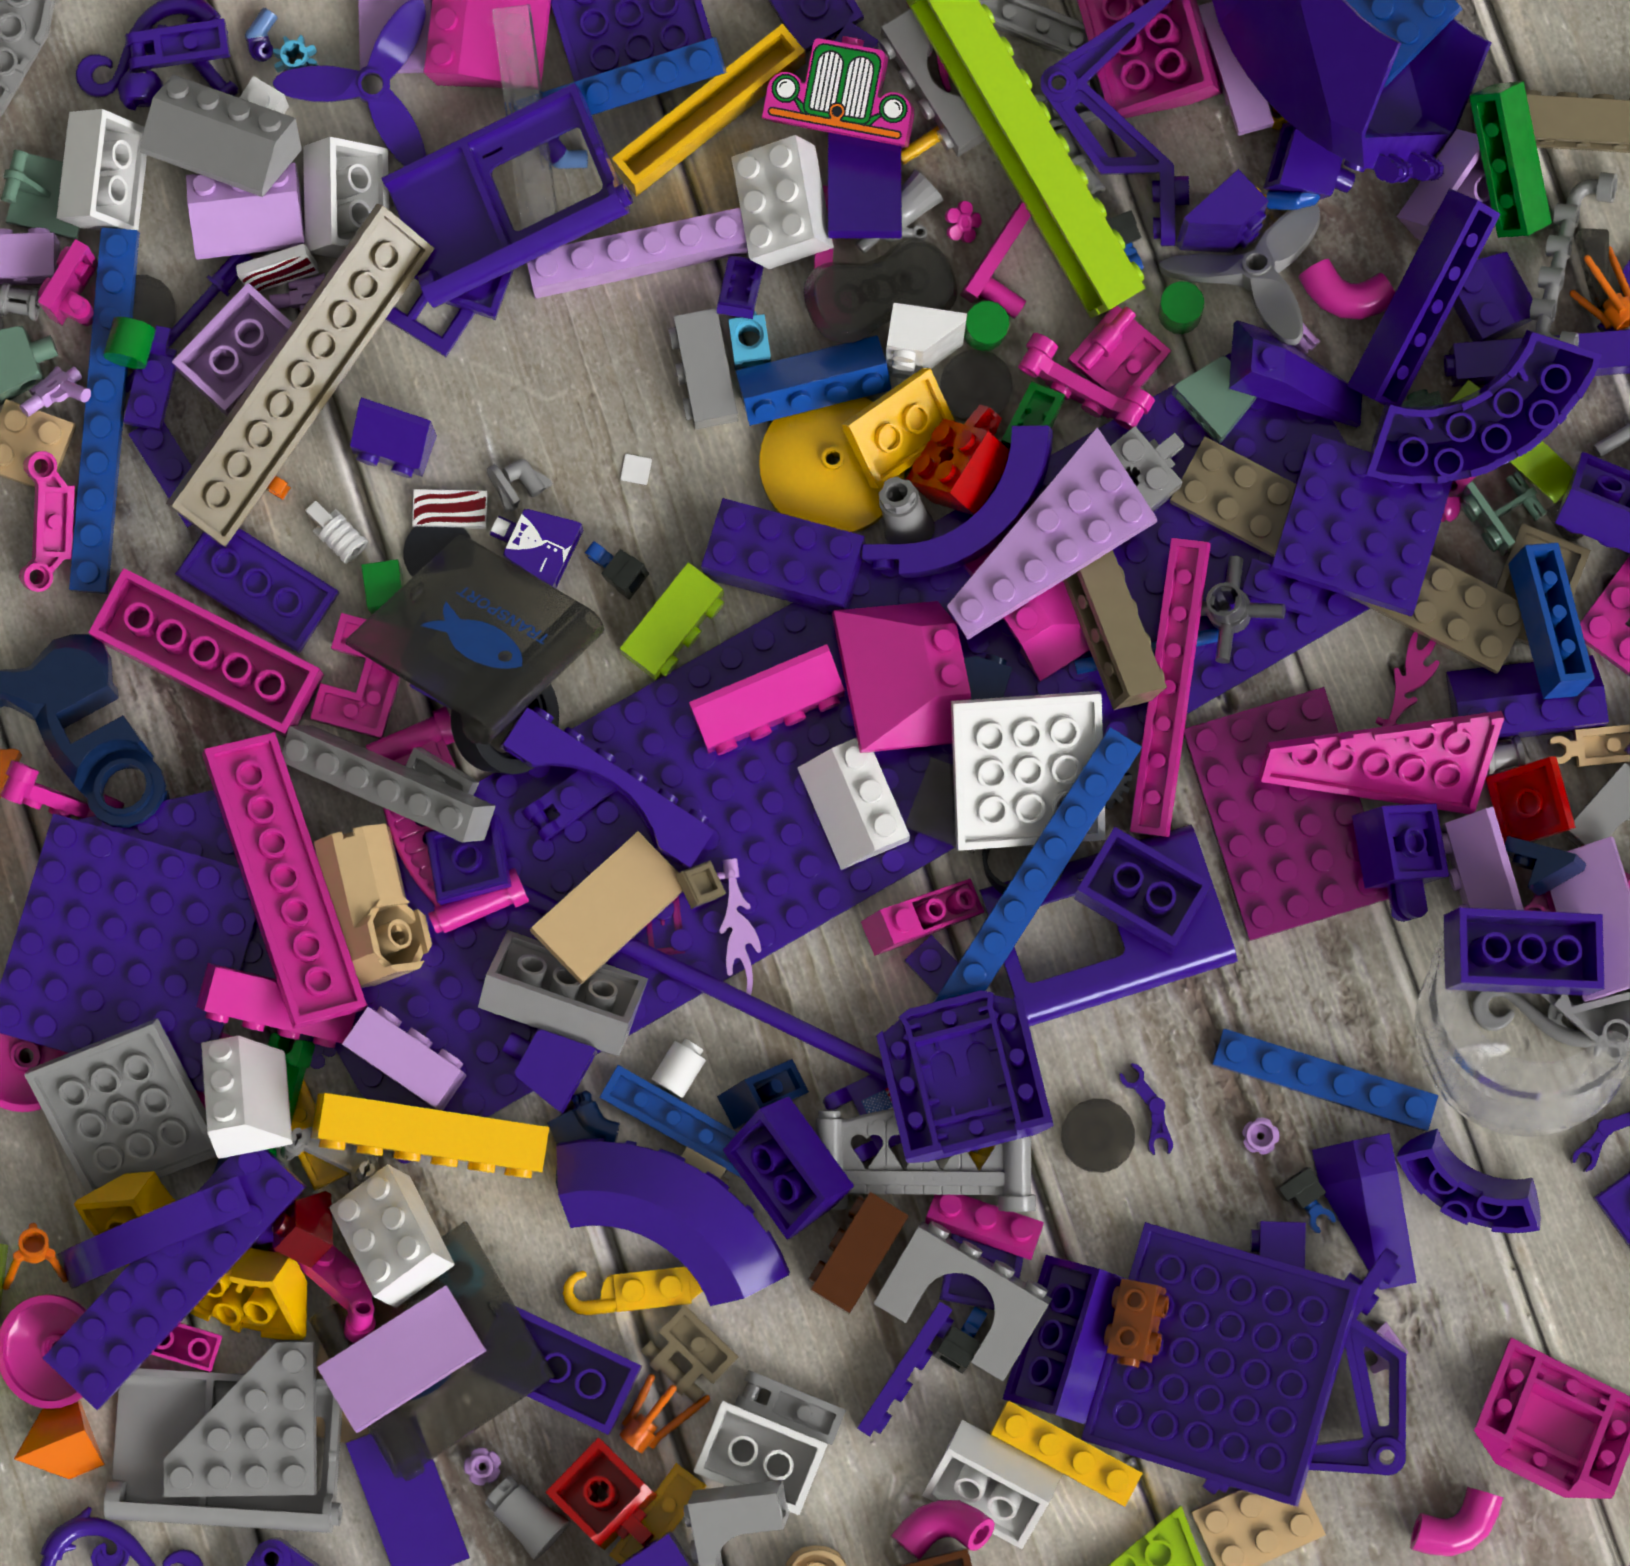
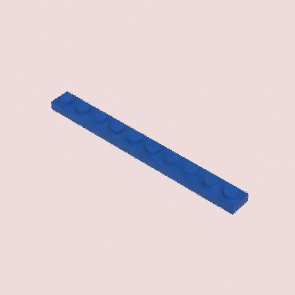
M101 228L87 380V388L91 391V397L85 403L69 590L72 592L108 594L128 368L108 361L104 358L103 354L113 318L133 317L140 237L138 230Z
M1112 727L1108 728L933 1002L980 990H987L1140 752L1142 746Z

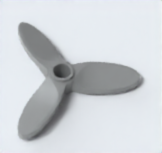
M1316 204L1306 208L1287 211L1265 231L1253 251L1231 256L1214 254L1172 256L1159 262V270L1162 274L1178 280L1231 284L1244 287L1252 292L1256 311L1268 330L1280 342L1287 345H1296L1300 342L1303 335L1302 315L1291 288L1279 273L1300 256L1316 234L1320 225L1319 206Z

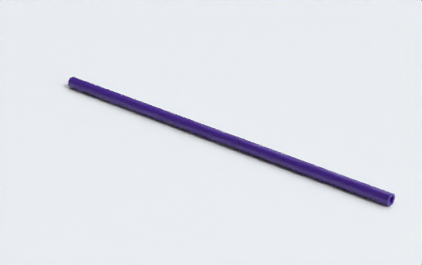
M424 836L423 841L427 845L426 836ZM522 884L529 899V902L524 904L525 906L546 915L559 903V901ZM632 938L619 950V952L887 1082L882 1059L635 938Z

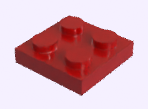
M1556 756L1547 757L1486 777L1490 798L1504 844L1507 836L1533 842L1576 828Z

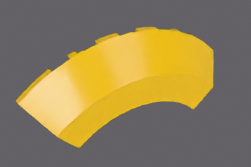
M155 1171L123 1174L77 1199L73 1205L87 1227L96 1236L173 1203L176 1200L163 1186ZM250 1247L194 1307L190 1314L208 1322L213 1316L221 1323L231 1326L230 1330L239 1333L243 1328L260 1331L262 1338L303 1340L306 1336L307 1280L297 1261L279 1252L264 1251Z

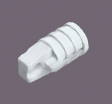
M314 501L306 509L307 514L318 525L313 530L314 534L322 542H326L327 546L333 549L337 556H340V560L344 564L354 560L367 546L368 540L361 536L337 509L329 514L317 501Z

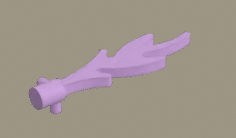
M737 858L722 860L724 872L717 873L720 880L729 879L728 906L719 932L723 934L727 928H732L726 953L727 975L732 976L734 960L739 958L746 972V993L751 995L753 973L745 946L750 943L755 951L760 953L761 945L753 926L737 911L738 906H742L747 910L750 909V904L742 896L736 878L740 877Z

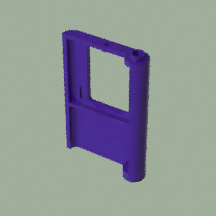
M575 83L381 178L393 199L401 221L435 248L421 267L422 274L418 275L421 290L433 308L447 303L629 214V205L633 204L628 188L624 183L621 185L619 183L588 105ZM579 128L603 184L601 191L520 231H515L493 179L492 172L494 168L564 133Z
M1191 824L1170 830L1169 837L1154 835L1139 840L1212 882L1199 841ZM1098 853L1068 862L1061 879L1050 890L1041 906L1075 896L1082 882L1081 879H1084ZM1011 880L1006 881V882H1003V883H1005V884L1008 885ZM1213 882L1207 896L1172 955L1167 954L1117 925L1125 949L1121 956L1030 983L1024 977L1014 947L1003 965L1013 997L1022 998L1029 1027L1238 962L1233 940ZM993 886L979 890L987 916L1002 895Z

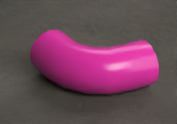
M1329 258L1317 262L1298 276L1307 294L1322 310L1339 318L1361 320L1383 313L1395 294L1391 283L1382 273H1378L1361 283H1349L1343 280Z
M1467 1487L1463 1505L1455 1516L1445 1519L1420 1513L1412 1530L1411 1550L1428 1555L1452 1557L1474 1549L1489 1536L1499 1516L1504 1497Z
M936 1500L918 1507L901 1522L891 1537L907 1552L920 1560L937 1540L945 1537L954 1538L969 1550L976 1551L989 1540L994 1531L995 1523L994 1520L981 1510L960 1500Z

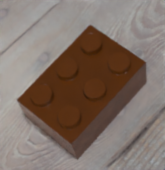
M872 1192L868 1194L866 1199L859 1195L848 1213V1217L852 1218L853 1221L847 1231L842 1228L838 1229L828 1246L833 1251L828 1262L825 1263L820 1260L809 1277V1281L814 1284L811 1292L847 1314L851 1313L909 1215Z

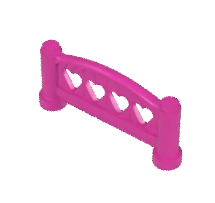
M446 706L432 711L434 716L369 743L365 748L406 766L413 748L421 747L456 768L447 745L455 741L451 729V716ZM383 808L387 826L390 827L392 840L401 860L416 884L434 905V911L428 913L437 934L442 931L447 933L512 904L517 908L529 902L517 871L513 868L509 870L512 887L440 905L436 900L428 846L423 841L426 835L425 832L433 831V829L426 826H418L415 821Z

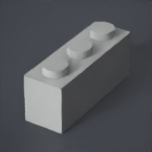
M717 308L674 316L675 327L668 328L672 350L680 349L682 362L675 365L679 385H687L689 398L682 399L686 420H694L695 430L738 422V412Z

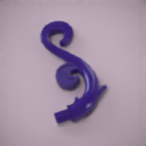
M160 0L149 7L137 19L130 32L152 29L157 22L172 15L189 16L186 19L188 23L220 19L221 15L204 0ZM159 24V25L157 26V28L168 27V26H166V25H160V24ZM125 43L113 78L104 84H97L93 79V73L98 67L106 66L110 69L113 68L112 60L99 54L83 58L78 64L75 73L76 81L81 90L87 95L97 98L107 97L118 88L121 77L129 70L130 48L126 47ZM154 44L145 46V52L148 55L155 54Z
M87 1507L79 1515L58 1526L48 1536L40 1552L43 1555L40 1566H56L57 1560L61 1561L65 1552L76 1549V1545L71 1544L72 1542L85 1536H100L113 1541L117 1546L116 1553L111 1555L107 1552V1544L105 1542L99 1544L91 1555L93 1566H126L130 1556L139 1566H156L138 1540L126 1529L112 1521L99 1517H90L91 1507ZM185 1549L169 1554L162 1563L163 1566H170L176 1563L183 1564L184 1566H204L196 1553Z

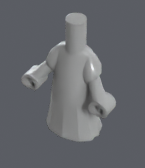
M913 169L901 186L902 238L915 239L921 242L927 238L926 228L922 225H916L914 228H908L907 226L944 200L938 190L919 171ZM923 231V234L918 235L917 232ZM860 238L855 245L865 254L880 239L899 241L902 238Z

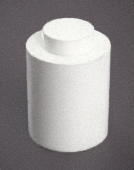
M684 1039L682 1044L674 1041L651 1080L683 1099L706 1062L701 1057L704 1050L687 1039Z

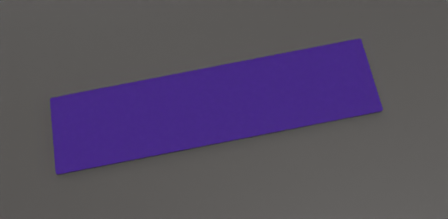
M1231 353L1225 355L1231 361ZM1175 385L1153 397L1155 399L1154 404L1148 414L1142 415L1136 427L1149 442L1155 439L1159 445L1174 433L1177 434L1184 443V447L1171 458L1175 463V466L1171 469L1182 479L1204 436L1211 440L1213 439L1174 398L1172 391ZM1257 397L1220 444L1296 484L1312 434L1343 444L1347 443L1333 420ZM1115 419L1098 428L1110 446L1129 431L1118 425ZM1094 431L1051 455L1046 476L1035 501ZM1130 475V478L1135 484L1136 478ZM1171 498L1153 512L1158 522L1113 549L1118 565L1124 571L1125 582L1131 598L1137 604L1138 615L1144 631L1149 635L1151 642L1157 641L1171 538L1211 543L1203 601H1206L1207 594L1213 586L1226 582L1230 556L1243 558L1240 590L1243 588L1252 559L1272 564L1274 557L1169 503ZM954 510L934 522V534L931 539L956 529L970 519V514ZM865 561L861 564L848 609L938 601L953 618L947 605L971 576L965 567L962 566L941 574L904 578L899 574V564H895V569L876 570L872 569V564H868ZM1321 588L1311 618L1285 610L1284 619L1251 618L1244 630L1233 634L1229 663L1223 664L1215 661L1218 642L1196 647L1187 714L1371 608L1348 596ZM1249 599L1251 603H1262L1256 600ZM791 603L675 669L667 677H661L572 728L585 737L584 745L593 751H596L598 747L602 748L617 759L615 761L616 766L625 772L629 768L636 770L648 779L645 785L656 792L660 788L668 791L679 799L676 804L688 813L692 808L710 820L708 826L715 831L692 867L711 860L716 873L724 872L722 860L737 858L740 876L736 878L742 896L750 904V909L747 910L742 906H738L737 911L753 926L761 945L760 953H757L750 943L745 946L751 966L956 848L952 744L874 752L909 832L910 840L907 843L843 870L840 869L797 769L827 750L857 738L832 613ZM1234 603V604H1230V606H1231L1230 611H1231L1232 609H1234L1235 603ZM1200 616L1198 631L1214 628L1208 616ZM1003 619L968 640L957 624L964 658L975 656L985 658L986 654H991L1007 660L1006 666L1012 667L1004 697L1099 691L1102 695L1103 736L1108 728L1112 727L1135 743L1143 740L1148 702L1113 710L1098 670L1077 675L1073 661L1039 682L1020 653L1021 646ZM823 645H828L845 690L844 697L839 698L840 704L823 712H820L819 708H815L805 713L806 719L794 725L786 726L782 722L770 727L772 733L761 739L752 741L749 736L737 741L738 747L730 752L717 755V752L714 751L708 754L691 715L689 702ZM1088 651L1076 660L1091 657V651ZM539 766L520 774L493 773L479 781L474 796L496 805L493 815L497 814L500 818L509 870L515 868L522 884L559 902L636 832L639 831L654 847L650 833L639 812L618 790L545 842L542 841L537 834L539 829L532 820L528 821L522 811L577 772V769L559 766ZM553 805L544 811L551 821L560 816ZM416 822L418 826L424 827V825ZM394 845L406 899L410 902L408 907L413 911L418 909L426 916L432 946L428 953L423 954L420 961L424 962L420 969L376 986L361 988L367 1004L365 1010L369 1007L376 1012L380 1006L402 1021L399 1026L400 1029L408 1033L412 1027L433 1043L430 1047L431 1050L439 1054L443 1048L463 1063L461 1070L467 1076L443 1111L488 1118L533 1092L513 1075L520 1061L503 1053L502 1049L512 1032L531 1042L538 1028L478 1008L485 977L507 930L538 940L530 932V929L545 915L525 905L515 908L514 904L452 931L447 933L442 931L437 934L428 913L434 911V905L416 884ZM660 853L678 871V873L686 870L670 858ZM729 879L720 880L726 892L725 895L691 909L684 892L679 895L682 929L675 931L673 902L652 920L655 949L673 947L677 951H685V953L670 956L723 982L745 970L742 961L736 958L733 963L732 976L727 975L726 953L732 928H727L723 934L719 932L728 906ZM661 920H665L664 926L661 925ZM645 926L633 938L649 945L647 926ZM619 951L605 963L648 978L628 1036L703 994V992ZM365 1010L356 1012L352 1029ZM336 1042L335 1050L360 1094L365 1099L437 1110L354 1054L342 1043ZM398 1159V1161L401 1162V1163H403V1164H407V1163H410V1162H411V1161H407V1160H400V1159Z

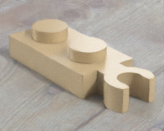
M1630 724L1574 730V741H1570L1563 736H1555L1548 740V745L1560 744L1564 749L1562 757H1557L1558 765L1566 763L1571 757H1576L1577 768L1630 763V755L1624 751L1630 743Z

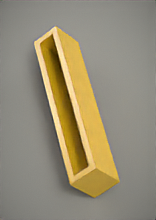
M781 24L726 67L727 73L712 78L612 157L614 171L637 197L764 97L770 80L776 74L781 72L794 73L806 63L805 50L788 29Z

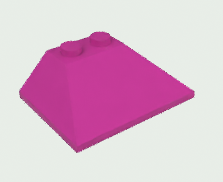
M996 547L978 559L964 565L971 577ZM1063 581L1002 618L1021 646L1020 653L1039 682L1090 651Z
M938 601L834 610L832 618L860 753L952 744L951 701L970 700L971 691L957 624Z
M1510 1338L1475 1425L1474 1432L1495 1464L1563 1498L1612 1499L1630 1453V1396Z

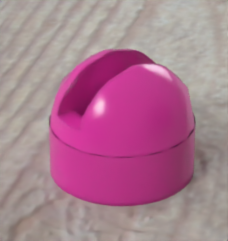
M1448 497L1441 522L1445 520L1452 522L1457 518L1461 509L1460 497Z

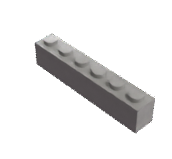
M313 725L289 726L282 748L286 765L460 842L485 840L496 805Z

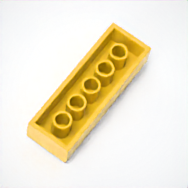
M319 1093L317 1094L311 1139H318L319 1147L345 1150V1145L351 1144L357 1145L356 1153L382 1156L384 1149L394 1151V1159L420 1162L421 1155L430 1156V1164L457 1167L458 1161L468 1162L467 1170L494 1173L496 1166L505 1168L504 1175L531 1179L532 1172H543L549 1127L337 1094Z

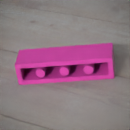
M211 963L207 964L196 1006L206 1011L205 1018L228 1023L229 1017L243 1020L242 1027L262 1032L265 1025L279 1028L277 1035L299 1040L300 1034L313 1036L314 1044L329 1048H335L336 1042H344L352 1030L356 1013L293 1029L277 979Z

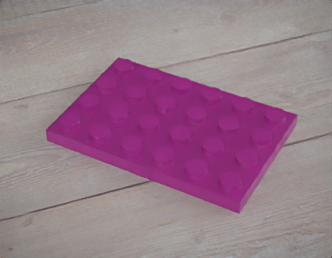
M1324 687L1184 729V739L1248 942L1389 900L1387 887L1368 889L1364 887L1352 815L1364 812L1360 797L1261 782L1259 778L1268 742L1339 733Z

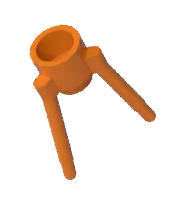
M1607 246L1605 251L1624 297L1621 293H1615L1590 255H1585L1584 261L1609 297L1603 304L1605 312L1603 313L1575 290H1571L1569 294L1581 306L1599 319L1606 330L1612 327L1616 331L1625 330L1630 326V288L1612 247Z
M31 1223L29 1229L21 1233L18 1239L19 1250L13 1253V1261L3 1283L4 1290L10 1288L22 1261L39 1263L46 1259L50 1262L61 1281L64 1283L68 1281L65 1270L58 1261L55 1251L49 1248L47 1234L39 1229L36 1223Z
M649 1374L629 1414L622 1421L625 1427L619 1436L640 1453H643L648 1446L654 1449L665 1436L708 1403L710 1396H703L661 1430L654 1433L658 1426L653 1420L667 1404L677 1388L675 1385H670L646 1416L640 1413L637 1417L655 1379L654 1374Z

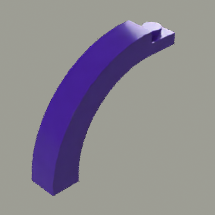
M1012 426L1011 447L1004 473L988 501L968 521L942 536L927 541L909 544H863L862 559L868 564H872V569L893 570L895 569V564H899V574L902 577L915 578L941 574L962 567L996 547L1031 507L1042 487L1052 452L1053 430L1050 426Z
M236 1176L87 1239L58 1253L57 1256L65 1270L69 1285L73 1289L152 1253L252 1212L240 1180Z

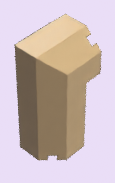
M387 824L353 828V832L342 834L341 831L314 841L317 858L361 988L376 986L420 969L424 962L420 961L423 954L428 953L432 946L426 916L420 910L416 909L413 911L408 907L410 902L406 899L390 827Z

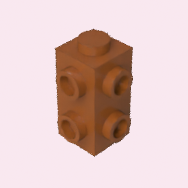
M1123 1278L1121 1279L1120 1286L1115 1287L1112 1296V1308L1115 1309L1113 1324L1109 1323L1107 1325L1104 1344L1108 1346V1354L1118 1356L1117 1364L1139 1368L1140 1361L1152 1363L1153 1355H1158L1162 1342V1335L1158 1333L1160 1319L1166 1317L1169 1307V1296L1165 1295L1166 1288Z

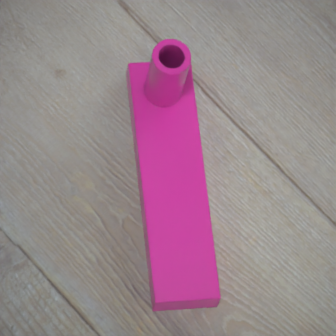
M1022 200L959 294L970 303L977 299L979 295L987 301L998 303L1014 319L1024 307L1026 300L991 276L1031 216Z

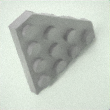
M276 1342L164 1458V1498L317 1495L316 1342Z

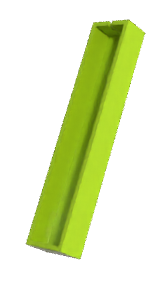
M906 0L1089 317L1093 318L1109 311L1144 290L1145 286L1142 283L1144 276L1141 269L1134 261L1130 262L1123 250L1126 246L1122 236L1117 230H1112L1106 221L1107 212L1104 205L1097 197L1093 198L1088 190L1086 174L1079 165L1075 166L1068 155L1070 149L1067 141L1060 133H1055L1049 122L1051 115L1042 101L1037 102L1030 90L1032 82L1028 74L1022 68L1018 69L1012 58L1014 55L1013 49L1004 36L1000 37L993 26L995 19L988 6L985 4L981 5L979 0Z

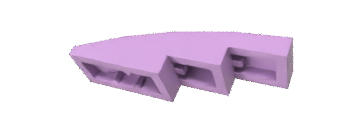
M1213 2L1198 5L1226 106L1229 105L1237 135L1273 127L1274 121L1268 101L1248 78L1233 54L1219 26Z

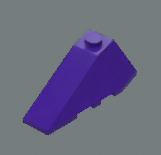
M1239 320L1234 322L1229 389L1355 428L1361 425L1362 394L1347 387L1348 383L1294 346L1280 342L1269 330Z

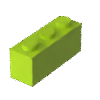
M688 562L620 647L621 654L655 681L661 674L667 677L679 662V659L675 656L684 645L690 648L702 633V630L698 627L706 617L712 620L725 604L721 600L724 596L723 588Z

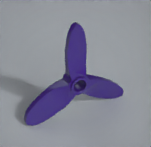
M423 0L407 1L393 14L375 42L368 66L363 67L361 70L336 66L294 68L277 75L273 80L274 88L287 97L310 102H338L359 98L367 103L379 136L398 162L405 167L425 157V147L417 125L404 104L390 90V80L407 62L422 32L426 17ZM370 75L378 77L382 82V89L376 94L365 92L361 85L365 77Z

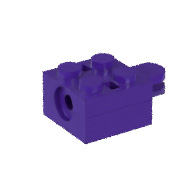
M1437 805L1380 806L1352 815L1365 889L1387 887L1391 915L1397 921L1406 922L1424 916L1428 911L1423 884L1449 877Z

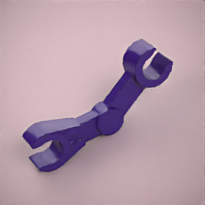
M1132 1063L1130 1066L1138 1073V1080L1135 1083H1130L1120 1073L1119 1081L1125 1088L1134 1089L1151 1112L1152 1125L1148 1140L1149 1152L1153 1156L1155 1155L1154 1141L1161 1138L1167 1142V1154H1170L1173 1149V1141L1165 1123V1102L1143 1080L1144 1071L1142 1068Z
M1630 1111L1611 1119L1599 1121L1597 1129L1590 1139L1572 1153L1571 1164L1576 1162L1580 1153H1586L1590 1158V1163L1583 1172L1592 1170L1597 1164L1602 1145L1607 1137L1614 1131L1630 1126Z

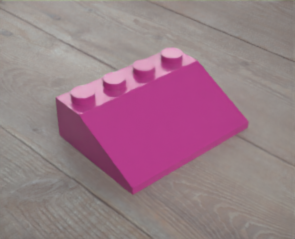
M432 0L424 73L437 86L541 89L551 0Z
M1077 0L1088 41L1150 0ZM1197 0L1171 1L1097 73L1105 101L1123 118L1182 107L1223 94Z

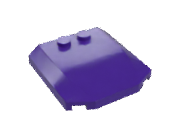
M982 990L910 1008L901 1014L899 1020L884 1033L882 1030L876 1035L907 1163L931 1162L1037 1135L1054 1126L1022 998L1014 997V999L996 996L993 992Z

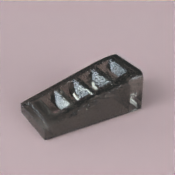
M1582 228L1577 232L1575 242L1591 302L1598 309H1602L1604 302L1608 300V296L1590 271V268L1584 261V256H1591L1609 282L1608 229Z

